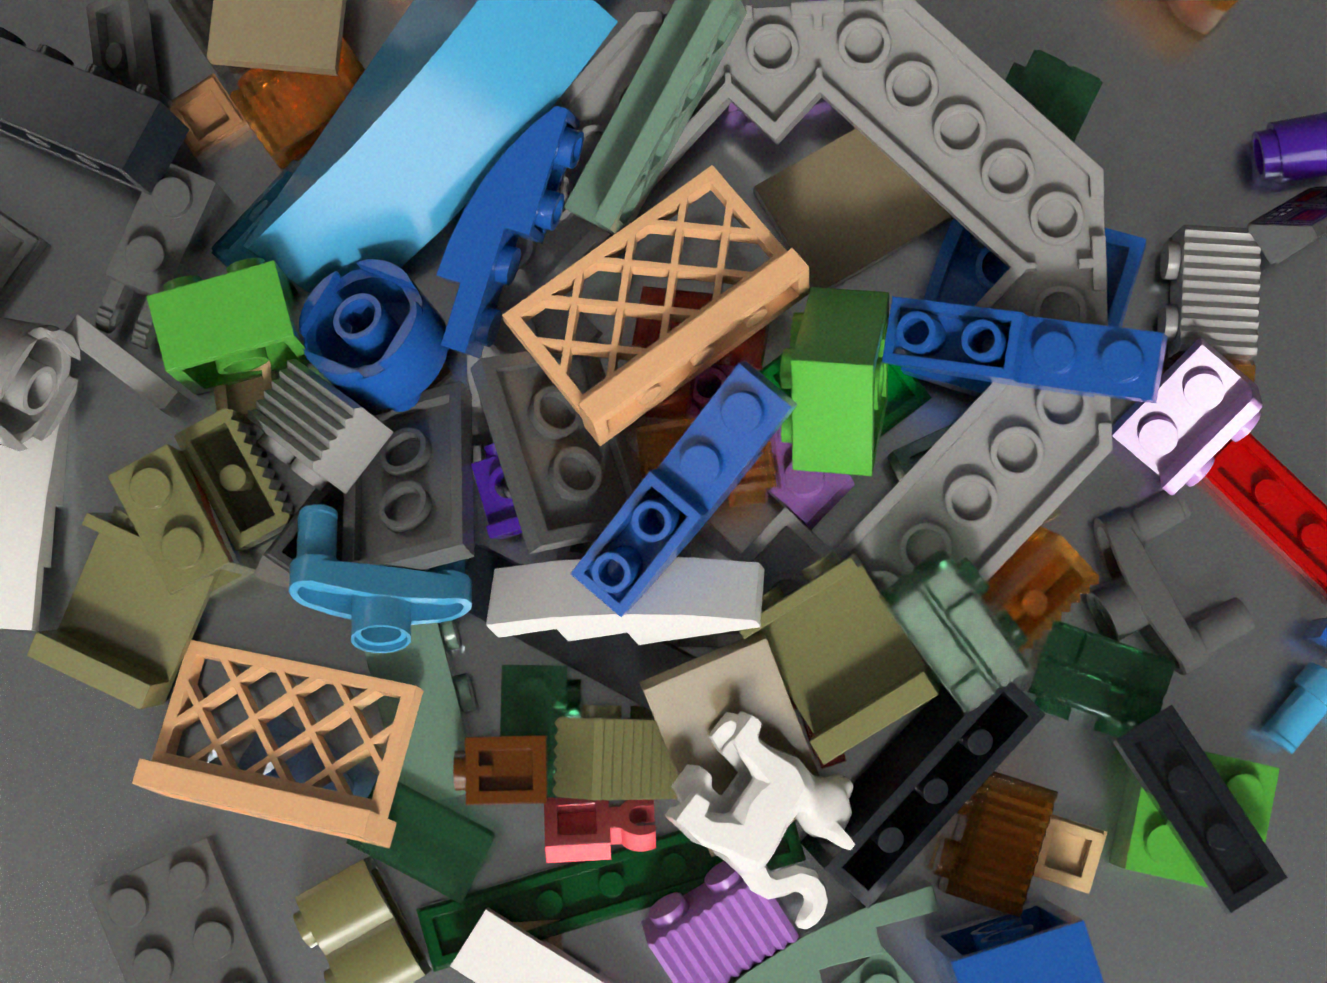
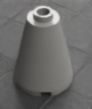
M0 317V445L16 451L26 450L28 448L22 443L32 437L43 441L52 434L66 415L79 379L69 375L71 357L81 361L80 348L73 335L52 325Z

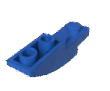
M555 106L532 124L504 152L482 180L465 207L447 244L436 274L452 284L459 285L441 346L479 359L481 358L484 346L491 347L500 329L502 312L496 309L503 285L509 286L512 284L519 268L521 249L516 247L518 237L543 244L546 231H554L562 215L565 200L564 194L559 192L566 168L573 169L576 166L584 142V133L578 130L581 122L569 109Z
M892 296L882 362L906 368L1087 397H1094L1096 395L1157 404L1168 336L1160 332L1031 317L1023 312Z
M747 361L739 363L658 468L647 474L570 574L617 615L623 617L675 560L763 454L761 450L798 404Z

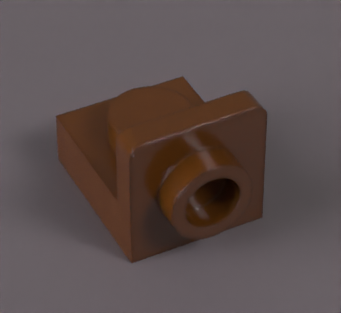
M547 735L465 737V750L454 752L453 777L455 791L466 790V805L548 803Z

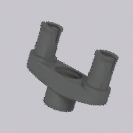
M1163 489L1127 509L1117 506L1095 519V539L1109 581L1090 590L1086 594V598L1094 620L1112 642L1117 643L1139 631L1151 648L1170 668L1181 675H1187L1205 665L1209 661V654L1252 631L1255 625L1249 610L1237 597L1227 600L1190 621L1183 618L1169 590L1144 549L1145 542L1188 519L1191 515L1189 506L1179 490L1171 496Z

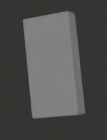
M77 314L64 330L74 336L81 350L171 418L173 416L178 417L191 401Z

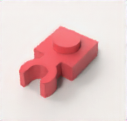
M548 796V803L544 804L546 863L611 860V845L622 844L627 849L637 852L655 849V825H635L641 822H655L654 799L627 800L620 807H609V800H585Z

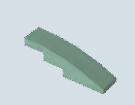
M922 880L882 893L869 909L858 901L820 919L816 925L808 929H799L797 931L799 938L795 943H788L784 950H777L773 956L765 957L762 963H755L750 970H743L739 977H732L728 983H822L819 969L883 953L876 927L940 911L934 887L927 880Z

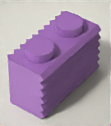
M725 861L717 864L707 873L705 883L682 896L681 893H671L658 900L651 907L648 914L649 917L641 921L647 945L673 983H728L732 977H739L743 970H750L755 963H762L765 957L773 956L777 950H784L788 943H795L799 938L793 920L780 897L767 899L751 891L742 876Z

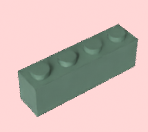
M455 620L411 625V643L401 650L389 653L364 651L371 677L416 685L424 690L398 780L405 810L466 794V790L455 791L453 777L454 752L465 750V737H473L467 712L477 710L467 672L457 675L451 650L460 648ZM382 696L377 700L384 729L394 722L400 701L399 698Z

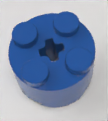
M378 259L355 262L360 267L359 269L343 276L337 271L325 277L308 296L299 317V332L304 336L305 350L303 349L307 359L336 389L362 408L370 410L391 409L395 412L407 411L418 403L421 393L430 386L443 367L449 348L441 346L447 327L446 323L437 309L403 269L391 262Z

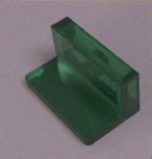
M376 782L368 796L369 799H372ZM398 782L388 819L397 822L390 848L347 839L346 843L462 904L486 862L485 858L496 838L495 833Z

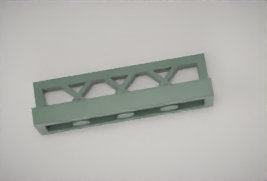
M741 0L674 1L564 205L567 211L612 235H615L636 219L747 14Z

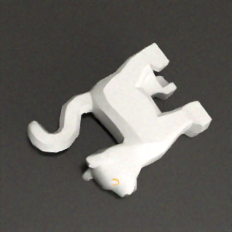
M740 711L739 714L725 712L708 736L716 750L738 772L726 791L719 795L712 789V775L701 766L687 764L671 785L680 804L670 807L665 817L692 842L712 849L714 854L722 858L742 876L751 891L767 899L786 896L793 892L801 893L804 902L795 923L798 928L808 929L816 925L825 913L828 902L825 882L815 870L794 865L771 872L766 864L772 858L786 829L794 818L811 837H822L844 849L851 850L855 843L844 830L852 815L849 798L854 787L850 779L839 773L827 777L813 776L797 757L770 747L759 739L758 736L762 723L757 718L743 711Z

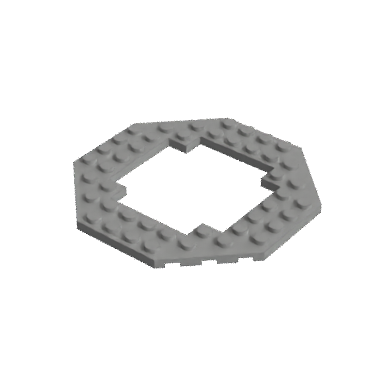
M844 0L793 2L791 6L753 8L752 5L744 6L747 14L654 186L731 103L778 145L811 108L823 98L1010 268L975 305L976 307L1023 312L1031 317L1108 326L1103 168L915 0H877L845 3ZM662 11L636 12L553 105L552 108L559 106L569 109L581 122L578 130L584 133V142L579 160L573 169L566 168L559 190L560 193L564 194V205L667 16ZM563 207L556 229L554 231H546L543 244L518 237L516 247L521 249L519 268L512 284L509 286L503 285L496 309L501 310L503 315L601 245L610 233L572 214ZM544 309L527 321L526 324L536 337L565 340L569 311ZM580 312L575 341L596 342L603 335V332ZM503 316L493 345L491 347L484 346L481 358L527 351L505 324ZM467 355V388L472 394L473 463L487 459L484 447L494 442L470 370L479 358ZM992 383L835 549L840 560L854 552L856 553L912 643L930 642L1113 450L1110 397L1096 395L1094 397ZM629 445L640 481L642 482L654 468ZM504 477L501 481L504 494L506 497L511 498ZM787 507L772 520L743 552L729 541L710 521L704 524L691 543V558L760 563L765 569L763 594L778 585L784 595L792 592L807 582L801 571L833 551ZM558 548L551 549V551L557 555ZM739 630L667 642L678 648L724 647L742 639L743 636Z

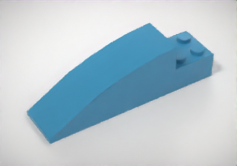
M413 0L243 246L257 257L263 258L265 262L274 260L289 280L309 294L325 277L337 271L343 276L359 269L360 267L355 262L378 259L391 262L401 268L471 200L482 180L504 152L532 124L549 112L579 75L618 21L594 0Z

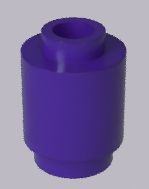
M1327 112L1269 122L1265 130L1253 132V160L1257 175L1261 181L1274 179L1280 185L1327 176Z

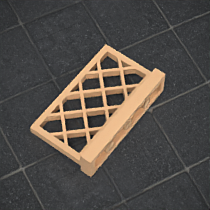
M711 165L502 316L505 324L580 415L587 431L599 446H602L809 294V266L793 248L787 251L715 167ZM710 190L726 207L723 226L687 222L689 205ZM678 214L677 221H668ZM733 216L743 228L732 227ZM649 234L675 236L671 264L635 260L637 243ZM684 237L721 240L717 268L680 265ZM730 241L758 244L770 258L752 272L726 269ZM626 251L625 259L617 258ZM597 271L622 273L618 302L582 298L585 280ZM632 274L668 278L664 306L628 303ZM678 279L715 282L712 301L700 310L674 307ZM724 283L734 284L729 289L723 292ZM573 289L572 297L564 296ZM544 309L569 311L565 340L536 337L526 322ZM580 312L615 316L611 345L575 341ZM625 317L662 320L659 339L647 348L621 346ZM672 321L682 322L670 331ZM550 353L562 354L561 365L557 363ZM572 356L608 358L606 378L583 394L569 377ZM619 360H627V361H628L627 363H625L624 365H622L620 368H618V362H619Z
M191 640L182 660L152 760L139 758L132 784L170 798L390 848L397 822L388 819L424 690L416 685ZM205 659L220 661L231 681L204 698L197 685ZM237 665L249 667V669L241 673ZM269 672L277 673L287 693L259 710L248 686ZM293 677L306 680L297 685ZM325 684L334 685L344 705L316 723L304 698ZM349 688L363 692L354 698ZM238 694L249 718L222 736L211 711ZM382 696L399 698L400 701L393 724L374 736L361 710ZM294 706L306 730L278 748L267 723ZM349 718H352L364 743L336 761L323 736ZM200 719L211 744L190 758L176 755L183 730ZM256 731L268 756L246 771L240 770L229 749ZM313 743L325 769L303 784L298 783L292 776L285 761ZM387 745L384 754L381 748ZM369 756H372L379 770L372 799L353 795L343 775ZM216 757H219L222 765L213 764L209 762L215 759ZM275 769L279 778L267 776L266 774ZM333 781L337 791L323 787Z

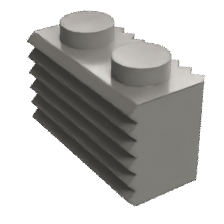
M1183 225L1173 234L1172 241H1165L1161 253L1160 272L1162 279H1171L1170 304L1163 303L1160 308L1158 332L1168 336L1169 359H1179L1200 337L1229 362L1243 363L1256 356L1259 336L1257 329L1259 325L1258 303L1261 285L1259 281L1261 274V249L1248 231V228Z
M297 359L287 360V369L279 370V379L272 380V389L264 390V399L257 400L256 409L248 411V419L264 431L257 443L286 465L296 456V459L289 468L319 491L322 490L327 482H330L347 494L394 433L364 408Z

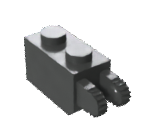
M170 164L163 179L156 184L152 195L144 192L141 193L105 272V275L111 279V282L96 314L95 326L98 330L108 334H112L115 331L134 292L146 297L163 292V285L170 280L198 274L231 200L216 182ZM147 299L139 318L135 322L131 336L132 344L143 349L151 347L156 338Z

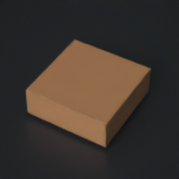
M214 73L171 100L174 104L170 111L190 129L184 142L199 163L252 129Z

